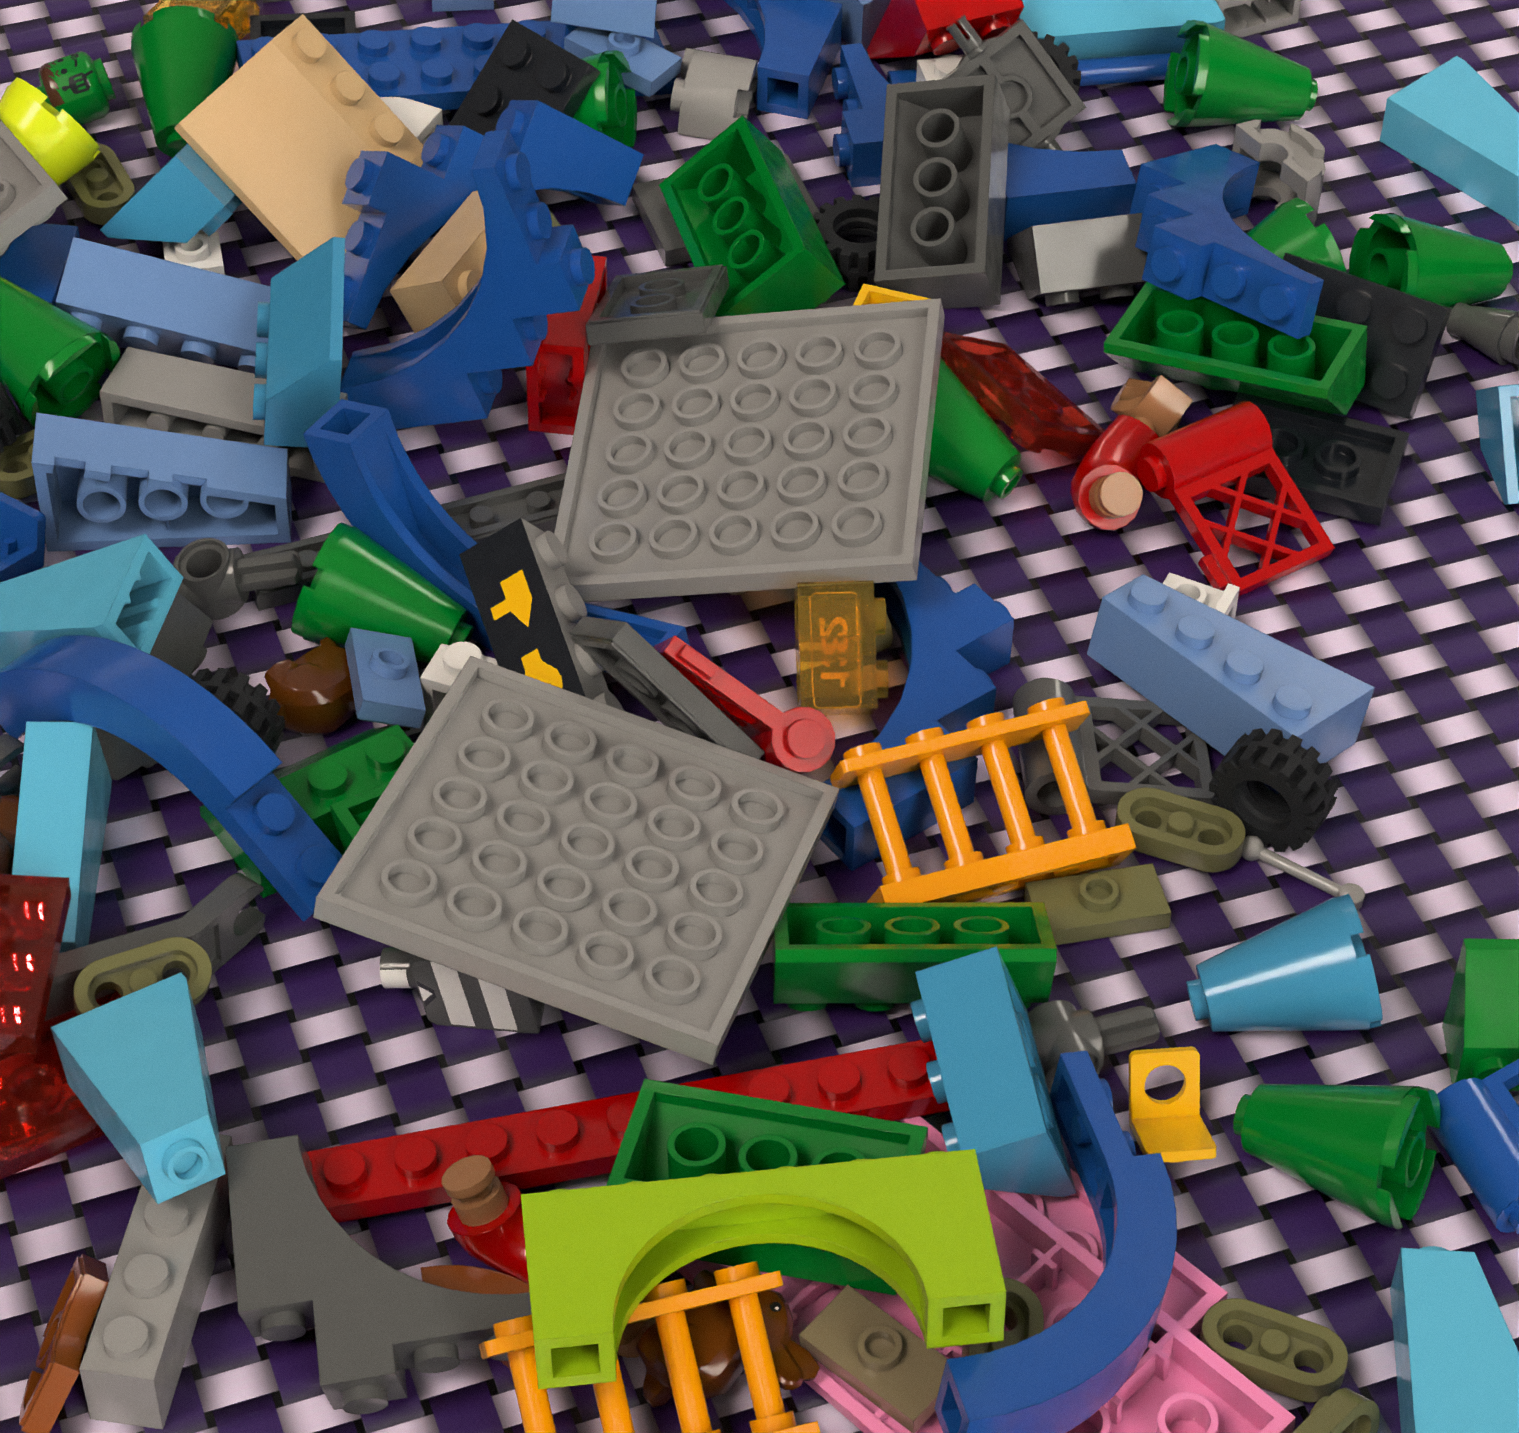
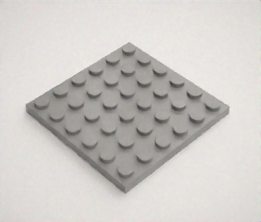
M941 298L714 317L707 332L703 334L591 345L554 532L567 554L568 562L563 567L569 583L578 591L583 601H608L917 580L945 319Z
M470 656L317 895L313 918L713 1066L774 937V930L783 918L835 808L840 788Z

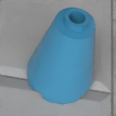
M1346 894L1333 897L1197 964L1198 979L1186 981L1195 1021L1208 1019L1212 1032L1369 1030L1382 1026L1380 1021L1383 1020L1375 972L1370 954L1366 955L1359 933L1364 931L1351 896Z

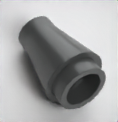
M1463 302L1457 303L1452 308L1446 324L1448 334L1462 339L1500 365H1507L1509 362L1519 364V311L1471 306Z

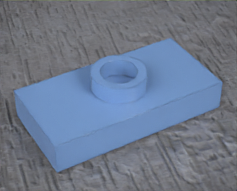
M579 26L564 38V49L580 59L604 51L617 50L622 52L631 70L630 73H622L624 84L648 97L655 94L681 71L682 57L637 35Z
M350 627L345 650L357 718L359 720L389 725L398 724L402 727L414 729L420 728L426 708L412 638Z

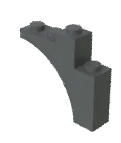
M298 1135L225 1147L238 1313L253 1338L262 1336V1338L269 1341L293 1340L303 1336L306 1333V1329L315 1327L320 1387L334 1410L343 1409L350 1414H369L386 1408L388 1401L408 1398L405 1369L415 1368L416 1371L422 1373H441L452 1370L460 1364V1360L481 1357L479 1344L496 1339L493 1324L531 1315L529 1292L517 1294H478L451 1290L420 1281L397 1271L371 1255L344 1231L321 1201L312 1174L311 1160ZM504 1354L491 1357V1359L508 1361V1356Z

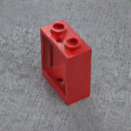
M593 256L595 277L593 283L588 285L580 311L546 315L548 321L547 336L541 341L533 366H526L529 431L565 435L574 434L591 347L588 344L586 324L595 311L596 304H599L607 291V257Z

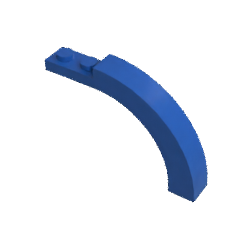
M339 400L303 433L312 458L330 493L352 526L359 528L468 610L466 623L474 626L471 639L492 650L459 556L462 552L476 545L477 542L450 517L422 481L398 437L389 410L354 401ZM585 603L587 617L627 622L651 646H655L674 635L690 646L684 626Z
M65 635L45 640L0 670V725L7 734L16 739L21 738L25 735L26 722L72 721L102 729L125 740L166 768L205 805L303 922L314 914L316 897L342 858V855L272 773L283 762L242 719L212 693L181 671L148 653L117 641L88 635Z
M1088 1051L1060 1053L1050 1097L1059 1130L1090 1201L1100 1230L1103 1247V1272L1095 1286L1079 1305L1060 1321L1041 1333L1017 1344L991 1352L946 1359L934 1407L943 1433H1067L1089 1419L1118 1392L1134 1372L1149 1344L1173 1269L1177 1243L1176 1207L1171 1181L1161 1153L1136 1156L1135 1144L1131 1134L1126 1130L1122 1131L1113 1111V1098L1110 1086L1106 1079H1099Z

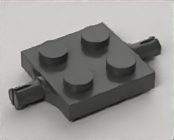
M965 15L955 21L967 35V39L955 23L950 24L946 30L949 31L965 55L957 67L942 79L995 74L1010 108L1008 143L1037 149L1062 150L1055 138L1060 133L1064 124L1084 110L1086 106L1023 19L1017 20L998 36L985 40L980 38Z

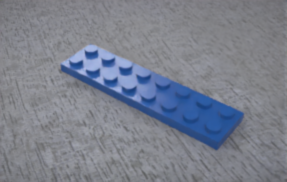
M522 20L518 22L563 49L564 38L579 27L551 22V20ZM472 23L467 26L433 28L422 26L409 30H366L362 33L321 34L379 97L407 98L442 110L459 109L510 23L487 25ZM656 27L654 29V38L640 36L664 48ZM265 36L253 40L236 41L238 67L241 68L274 37ZM676 77L653 95L672 94ZM624 84L625 89H631L629 86ZM635 90L636 97H637V96H646V95H644V94H642V93H640V92H638V91Z

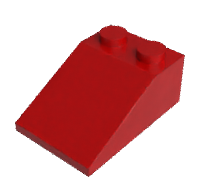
M891 0L867 48L870 59L909 57L933 52L935 55H945L960 47L949 31L946 30L950 24L955 23L965 38H968L955 21L961 16L965 15L980 38L985 40L998 36L1014 24L1020 16L1024 4L1022 0Z

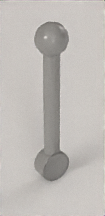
M1257 836L1245 837L1242 857L1245 860H1262L1334 897L1349 894L1356 910L1358 911L1362 908L1365 892L1359 885L1347 883L1341 886L1265 848L1262 840Z

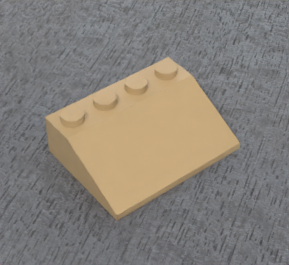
M303 14L268 42L174 128L297 261L332 237L346 238L349 228L358 220L361 212L342 204L347 190L345 185L347 172L351 164L359 158L361 150L388 151L419 167L423 164L421 153L424 145Z

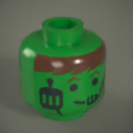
M75 52L45 63L39 69L38 76L41 85L35 88L48 96L45 102L59 112L63 109L81 126L105 117L110 109L109 101L116 99L101 58L92 60L86 52Z

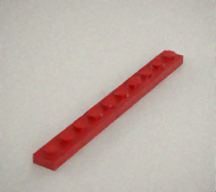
M922 1040L679 1084L890 1121L950 1111L948 1102L938 1104L927 1074L926 1063L937 1060L933 1041L923 1043ZM640 1091L308 1151L307 1154L312 1163V1174L319 1197L337 1223L451 1202L452 1198L447 1195L442 1185V1176L452 1164L472 1155L488 1157L495 1169V1176L499 1178L500 1182H509L516 1185L518 1189L611 1173Z

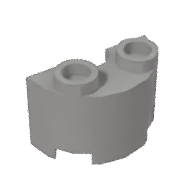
M686 48L682 62L681 79H675L670 103L671 111L680 112L677 134L713 140L742 115L748 120L750 103L754 102L757 93L758 60Z
M1251 120L1236 124L1232 151L1260 162L1252 197L1264 201L1275 199L1278 202L1275 205V209L1282 203L1298 197L1314 209L1305 215L1315 225L1325 174V148L1314 134L1291 123L1289 132L1278 129H1260L1261 120Z

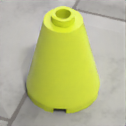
M16 77L7 86L0 100V120L54 182L60 186L93 162L95 157L101 152L98 150L100 147L90 134L63 109L60 112L45 102L48 96L25 80Z

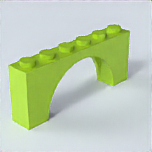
M975 1149L949 1152L933 1151L919 1155L879 1159L863 1158L849 1162L799 1167L783 1166L769 1170L705 1174L699 1177L649 1182L633 1181L619 1185L555 1189L548 1192L521 1194L538 1390L615 1382L618 1347L623 1331L631 1315L646 1295L664 1278L698 1258L721 1250L751 1244L781 1243L814 1247L843 1256L864 1266L882 1278L905 1301L918 1322L927 1349L1004 1341L1006 1289Z

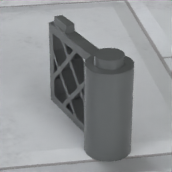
M1053 678L1034 679L1025 683L1014 694L1012 703L1014 718L1027 715L1029 707L1052 698L1062 697L1066 705L1087 701L1090 715L1077 730L1069 732V736L1091 803L1118 805L1119 800L1127 792L1137 788L1149 787L1213 805L1211 799L1215 793L1209 791L1212 772L1206 742L1186 727V738L1177 745L1153 728L1158 724L1183 725L1148 699L1140 701L1075 696V693L1068 684ZM1092 719L1113 721L1126 732L1116 740H1112L1093 726ZM1043 739L1018 745L1024 799L1029 808L1045 815L1066 814L1067 812ZM1139 740L1161 756V758L1151 766H1147L1126 749ZM1112 761L1134 779L1129 783L1101 781L1100 769ZM1174 766L1194 781L1195 788L1174 786L1162 777L1161 774Z

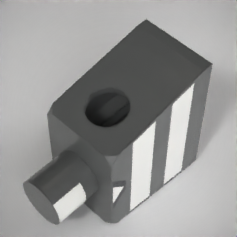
M383 948L380 956V979L382 986L385 989L417 988L427 1018L434 1024L519 1033L540 1032L545 1003L397 948Z

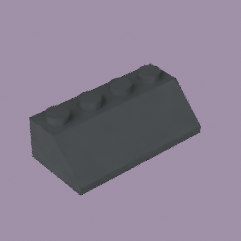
M995 74L887 84L874 282L877 287L930 299L941 298L944 309L1000 305L1010 108Z

